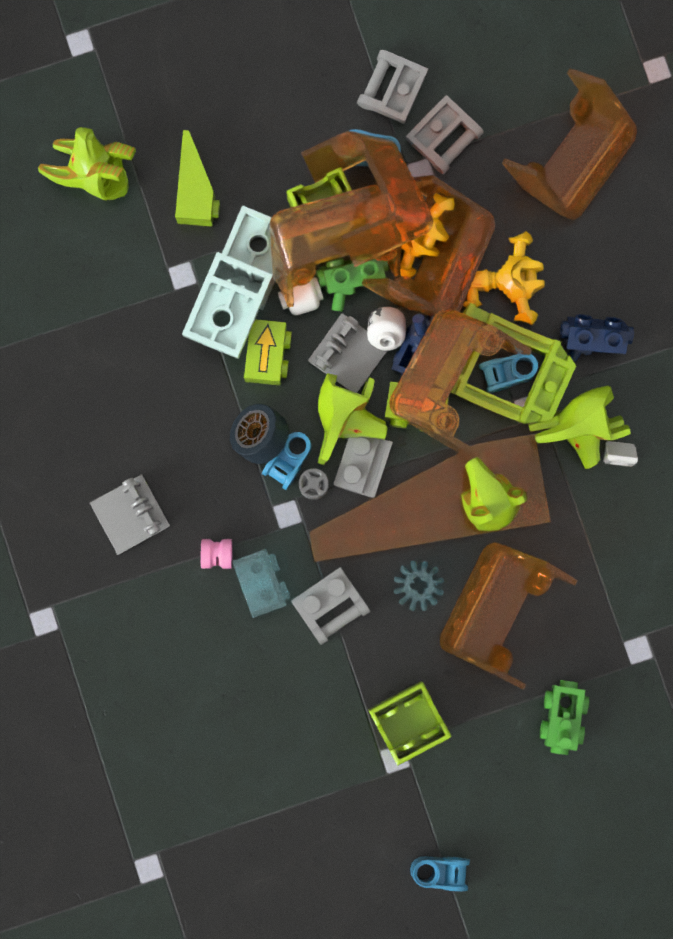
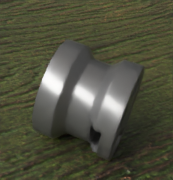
M319 469L304 471L299 479V489L302 495L311 500L322 498L328 490L326 474Z

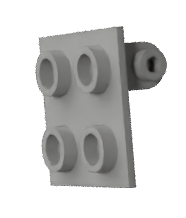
M341 314L308 359V362L325 374L337 375L336 381L350 391L358 393L387 351L377 349L371 345L367 338V330L358 325L359 322L353 317Z
M142 474L134 479L132 477L122 482L123 485L90 502L117 555L170 527Z

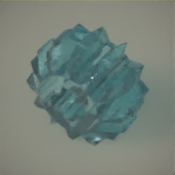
M411 561L412 573L402 566L400 571L406 578L394 577V582L403 584V587L396 588L393 591L394 594L405 593V596L399 600L401 605L406 603L408 599L412 600L409 610L414 611L417 601H420L421 610L426 611L425 599L435 606L438 602L431 594L443 595L444 591L434 588V585L443 583L444 579L437 578L433 580L432 576L438 572L437 567L431 569L429 573L425 572L428 567L427 561H423L421 570H417L416 562ZM414 578H419L420 582H426L427 588L422 589L424 591L423 594H418L417 590H411L410 583H415L413 581Z

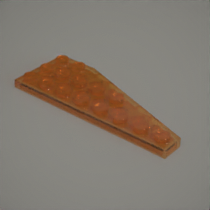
M535 434L475 444L376 498L363 503L359 507L312 530L310 538L314 562L550 523ZM475 457L480 458L494 474H502L511 482L513 487L522 488L527 494L528 499L521 504L515 519L511 524L500 530H478L465 512L460 494L466 489L471 488L465 465Z

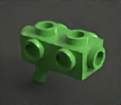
M371 250L362 251L354 254L355 259L344 261L343 257L326 261L327 266L319 267L320 270L315 271L320 288L324 287L328 294L334 293L331 310L343 312L346 295L354 294L355 287L386 280L385 271H388L389 267L385 254H372Z
M560 680V686L552 685V691L546 690L544 708L549 709L548 721L542 720L540 738L545 739V746L551 747V753L568 755L569 750L577 751L578 744H583L585 727L581 726L582 714L586 715L588 712L589 697L585 696V690L578 689L577 682ZM564 696L570 699V705L567 708H563L560 705V700Z

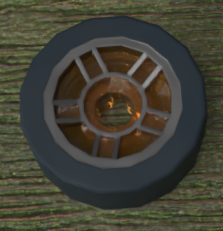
M258 403L244 409L234 420L230 430V443L239 455L251 463H266L278 456L284 448L288 439L289 427L282 415L268 405Z

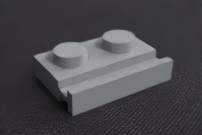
M367 437L349 438L333 486L374 499L393 442Z

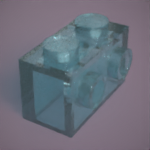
M267 549L232 561L252 618H257L287 606L285 600L290 599V595L285 581L278 582L275 572L279 571L280 567L274 553L269 555Z

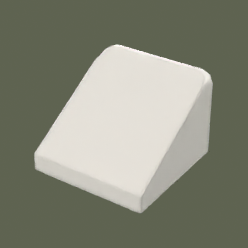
M612 441L605 443L603 458L605 464L631 467L637 463L638 457L634 444Z

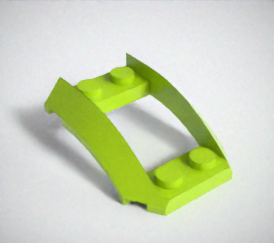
M469 303L459 317L461 320L434 376L433 384L469 402L523 424L552 420L576 368L570 355H567L561 346V342L534 333ZM489 333L514 345L545 356L523 407L467 383Z

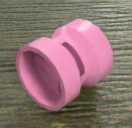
M211 539L201 540L202 569H211L213 566L232 569V539H222L220 542H213Z

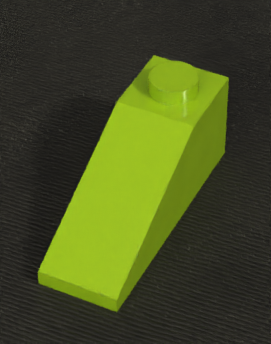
M183 130L175 218L178 224L213 227V218H219L220 200H215L214 191L190 132Z

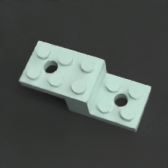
M242 206L223 252H217L182 335L239 359L259 309L263 310L297 228ZM261 237L265 239L267 246L263 251L255 252L250 248V243L254 238ZM220 311L227 312L231 317L229 324L224 327H219L213 322L215 314Z

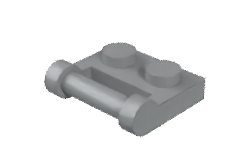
M380 50L376 58L378 60L376 68L364 94H360L357 104L366 110L375 111L405 124L428 73V68L386 50ZM393 66L396 68V71L381 102L375 99V96L388 67Z
M446 95L414 127L405 140L422 154L439 173L444 175L450 168L449 164L474 139H479L484 131ZM461 124L466 131L440 157L435 150Z
M341 567L291 600L320 645L329 641L327 639L329 636L361 614L364 617L371 612ZM350 597L355 605L320 628L316 623L317 619Z

